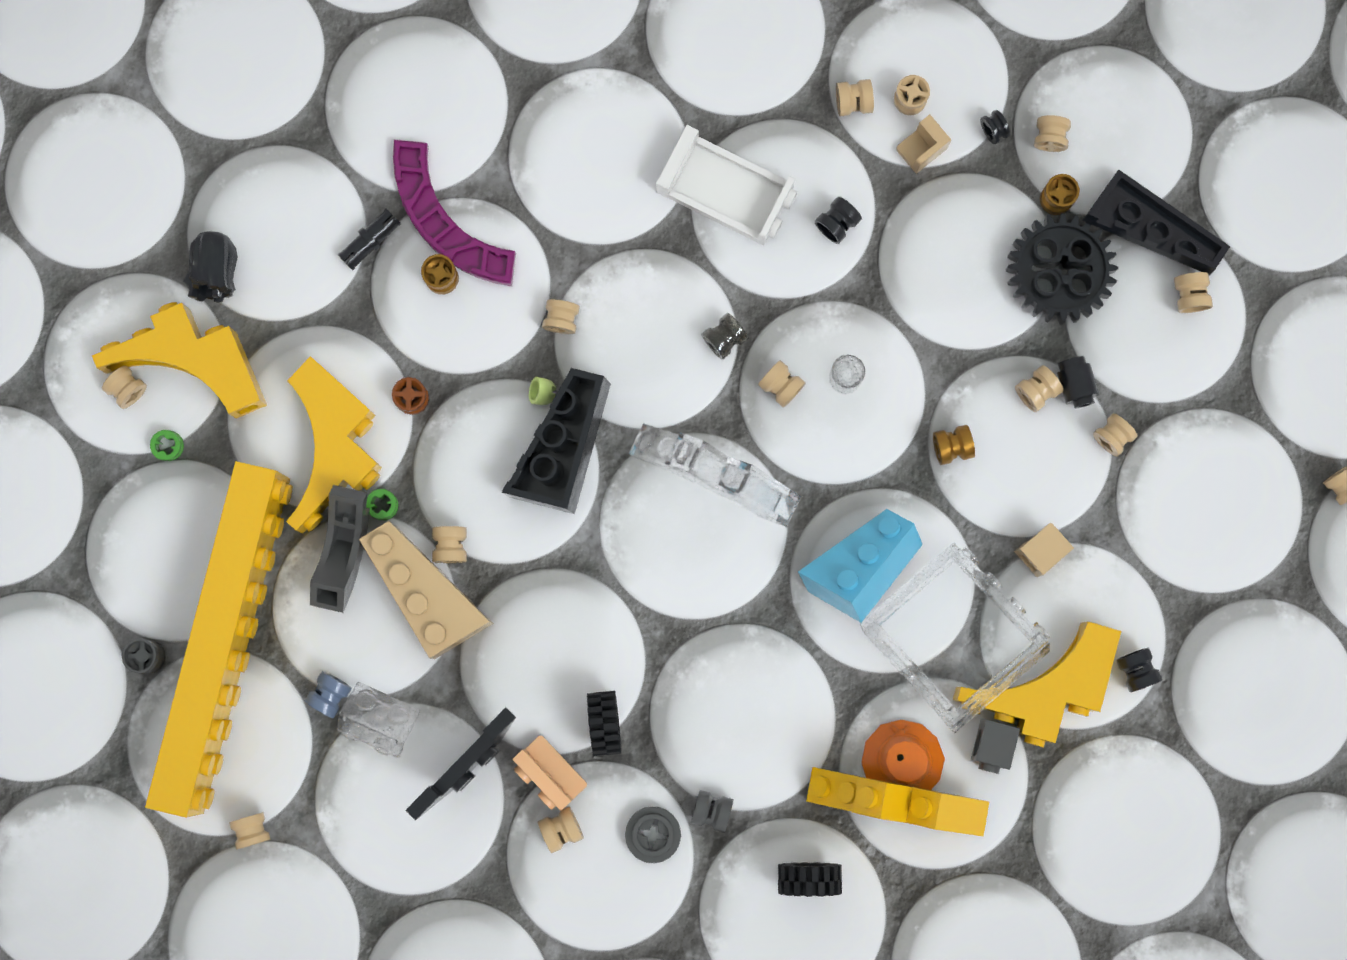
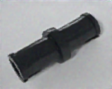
M386 208L366 229L362 227L358 231L360 235L338 256L345 262L355 253L346 262L354 270L374 249L378 251L381 248L379 244L401 223L393 217L384 226L393 216Z

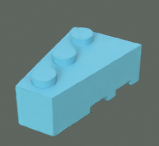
M886 509L802 568L798 573L809 593L862 623L923 544L914 523Z

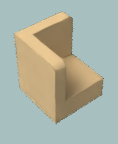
M929 114L919 122L917 130L902 141L896 150L917 174L947 150L951 138Z
M1049 523L1014 552L1036 577H1040L1072 551L1074 547L1052 523Z

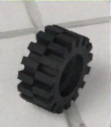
M615 690L587 693L588 722L593 757L621 754V737Z
M820 862L778 864V894L806 897L841 895L842 865Z

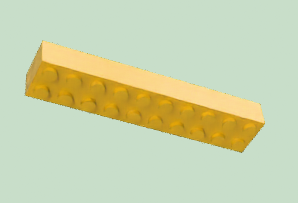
M235 461L145 805L147 809L187 818L204 814L205 809H209L212 805L215 790L211 788L214 774H219L223 764V754H220L223 740L227 741L231 733L232 720H228L232 706L235 707L240 698L241 687L237 686L240 673L246 671L249 663L250 653L246 652L249 638L253 639L257 632L258 619L255 618L257 607L263 604L266 597L267 585H264L266 572H270L273 568L276 556L275 551H272L275 538L281 536L284 527V518H281L284 504H289L293 491V486L289 484L290 478L276 470Z

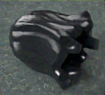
M213 231L202 232L191 243L189 271L183 280L188 287L189 298L201 302L206 298L214 299V302L219 303L223 302L224 298L233 296L232 293L236 290L233 278L238 256L236 247L227 235Z

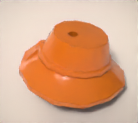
M897 720L880 725L867 739L862 757V766L866 778L932 790L941 778L945 757L937 737L924 725L906 720ZM898 755H903L904 759L898 761L897 757Z

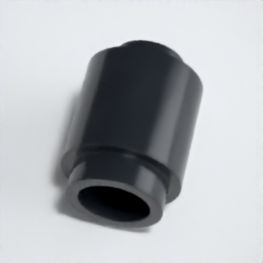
M1078 356L1058 363L1060 371L1057 372V376L1064 390L1063 396L1066 404H1073L1075 409L1094 404L1093 398L1099 395L1091 364L1086 363L1085 357Z

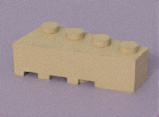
M390 521L359 538L430 659L438 658L494 624Z

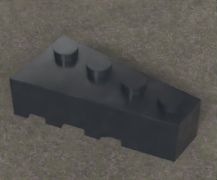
M574 368L570 369L550 405L548 414L542 424H539L533 435L535 437L525 455L522 454L517 463L516 471L510 481H507L504 486L503 494L513 499L575 514L611 385L605 376Z

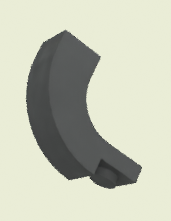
M337 485L332 486L329 493L326 539L319 563L310 581L311 606L341 613L346 608L357 578L364 550L359 538L366 535L368 530L370 508H366L367 492Z

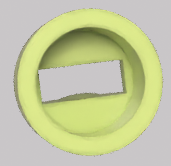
M534 377L529 387L530 403L537 405L552 403L556 396L555 393H552L556 390L555 384L546 378Z

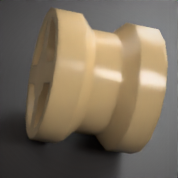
M918 75L905 76L900 80L894 94L895 107L899 112L905 115H915L924 109L930 96V88L927 81Z
M1055 115L1039 117L1036 125L1039 129V135L1034 141L1035 148L1048 152L1067 150L1069 141L1066 138V132L1070 130L1071 121L1065 117Z
M547 300L546 309L548 315L543 320L542 328L555 333L575 334L576 325L574 324V318L579 314L580 306L563 300Z
M122 366L115 370L102 386V390L107 395H113L116 398V404L122 409L133 405L147 388V385L142 380H136L132 376V370L127 366Z
M1114 413L1107 418V424L1103 428H1098L1093 433L1095 440L1107 452L1116 457L1123 452V446L1127 442H1133L1138 437L1134 428L1126 420Z
M1346 466L1323 482L1327 489H1332L1335 492L1336 501L1339 505L1347 503Z
M264 812L229 822L231 830L236 832V850L270 840L269 832L265 831L263 826L265 820Z

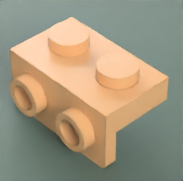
M542 735L538 736L526 749H522L512 759L517 764L514 771L525 783L529 784L533 781L540 788L541 792L538 796L551 810L557 807L562 811L587 787V782Z

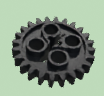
M1061 213L1058 217L1057 223L1054 222L1050 215H1047L1044 219V226L1038 220H1035L1031 225L1033 232L1024 228L1020 233L1024 240L1015 239L1012 244L1018 251H1010L1007 256L1008 259L1015 263L1008 265L1006 268V272L1015 274L1007 284L1010 286L1018 285L1019 288L1014 293L1013 298L1024 296L1026 299L1021 308L1024 309L1030 305L1034 306L1032 314L1034 318L1041 311L1045 312V322L1047 323L1054 315H1057L1059 324H1063L1066 321L1067 315L1070 316L1073 323H1076L1080 319V312L1086 318L1090 317L1093 314L1091 306L1099 310L1104 305L1100 298L1108 299L1112 295L1106 287H1113L1117 283V280L1109 276V274H1113L1118 270V266L1109 264V261L1117 255L1116 252H1106L1105 250L1111 243V240L1100 242L1098 239L1103 231L1102 229L1092 233L1089 231L1091 224L1086 222L1083 227L1079 226V217L1077 215L1074 216L1070 223H1067L1064 213ZM1037 247H1048L1052 252V258H1042L1038 254ZM1071 247H1081L1085 251L1086 258L1077 259L1074 257ZM1059 263H1062L1063 269H1069L1065 275H1062L1061 269L1055 268ZM1032 266L1047 269L1041 271H1033ZM1090 267L1092 271L1088 272L1087 270H1082L1078 268ZM1043 278L1050 281L1053 288L1052 292L1040 290L1037 283L1038 279ZM1072 279L1083 281L1086 285V292L1080 293L1074 290L1071 283Z

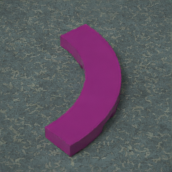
M394 140L393 163L398 192L411 222L422 238L436 253L447 256L454 266L461 271L488 282L512 286L516 252L488 245L471 237L459 228L440 205L432 187L428 166V144Z

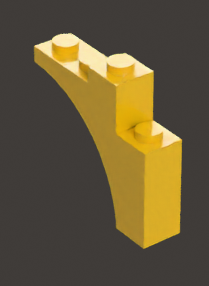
M172 302L165 304L158 309V313L151 315L150 317L155 329L144 328L132 334V339L122 343L118 341L108 343L100 348L101 352L92 355L96 368L106 374L114 372L122 366L144 365L163 366L184 371L199 378L208 385L226 407L228 414L236 419L267 406L237 332L230 326L224 327V325H219L208 329L205 332L206 336L202 337L191 310L183 303Z
M311 356L287 380L300 396L307 410L314 435V463L310 481L302 500L286 521L291 527L302 534L306 530L312 531L322 521L323 516L321 514L329 506V493L333 485L346 488L349 484L358 491H361L363 488L368 490L379 479L380 474L378 472L382 468L353 441L356 436L361 438L371 429L374 424L371 420L376 415Z
M1088 621L1082 622L1073 642L1063 656L1052 667L1035 679L1012 688L995 691L956 687L953 701L960 702V709L979 715L981 709L995 712L993 719L1009 724H1014L1015 718L1019 719L1017 728L1020 729L1019 734L1025 735L1023 742L1044 748L1045 742L1056 743L1066 705H1069L1068 712L1085 717L1089 716L1090 711L1101 712L1121 631Z
M812 767L806 802L846 810L873 818L983 837L989 808V801Z

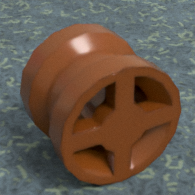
M407 377L397 381L394 385L392 400L405 414L415 415L425 410L429 402V394L419 380Z

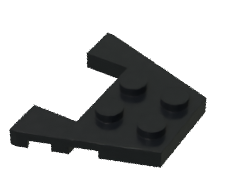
M505 707L483 730L484 733L434 785L428 786L405 811L416 821L453 790L456 793L459 790L462 791L475 778L471 771L478 764L481 767L486 766L500 752L496 746L502 741L516 716Z

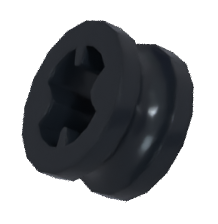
M992 111L991 117H981L982 129L992 144L999 143L1000 137H1010L1009 125L1000 111Z

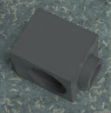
M981 719L971 760L980 762L978 769L999 774L1000 768L1010 770L1020 729Z

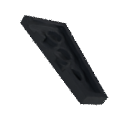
M1121 170L1115 173L1082 220L1195 270L1207 272L1209 276L1215 271L1230 248L1228 244Z

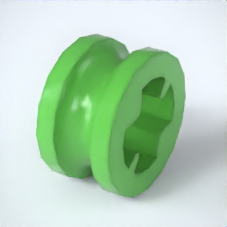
M161 430L154 434L150 440V449L156 458L172 461L181 456L184 450V442L178 433L170 430ZM164 437L175 441V447L171 446L174 449L171 454L159 449V444L163 445L160 441Z
M377 489L368 495L366 508H370L369 514L375 519L386 521L396 515L399 503L397 497L390 491ZM386 496L389 497L390 501L387 504L391 505L390 509L387 512L381 510L379 513H376L374 510L377 508L374 504L377 498L383 500Z

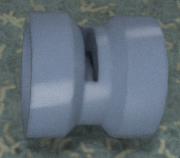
M322 671L317 678L318 685L316 690L310 691L304 702L324 715L334 718L339 711V701L348 696L352 687L337 677Z

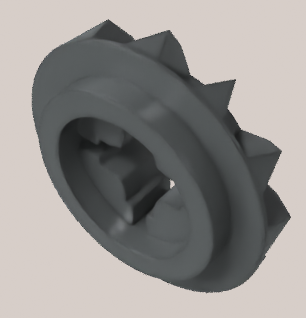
M645 807L637 811L630 818L625 831L626 844L630 852L643 862H663L669 859L679 847L681 840L680 825L669 811L661 807ZM654 820H658V832L663 833L664 836H669V838L656 839L652 850H649L648 837L638 833V830H650Z

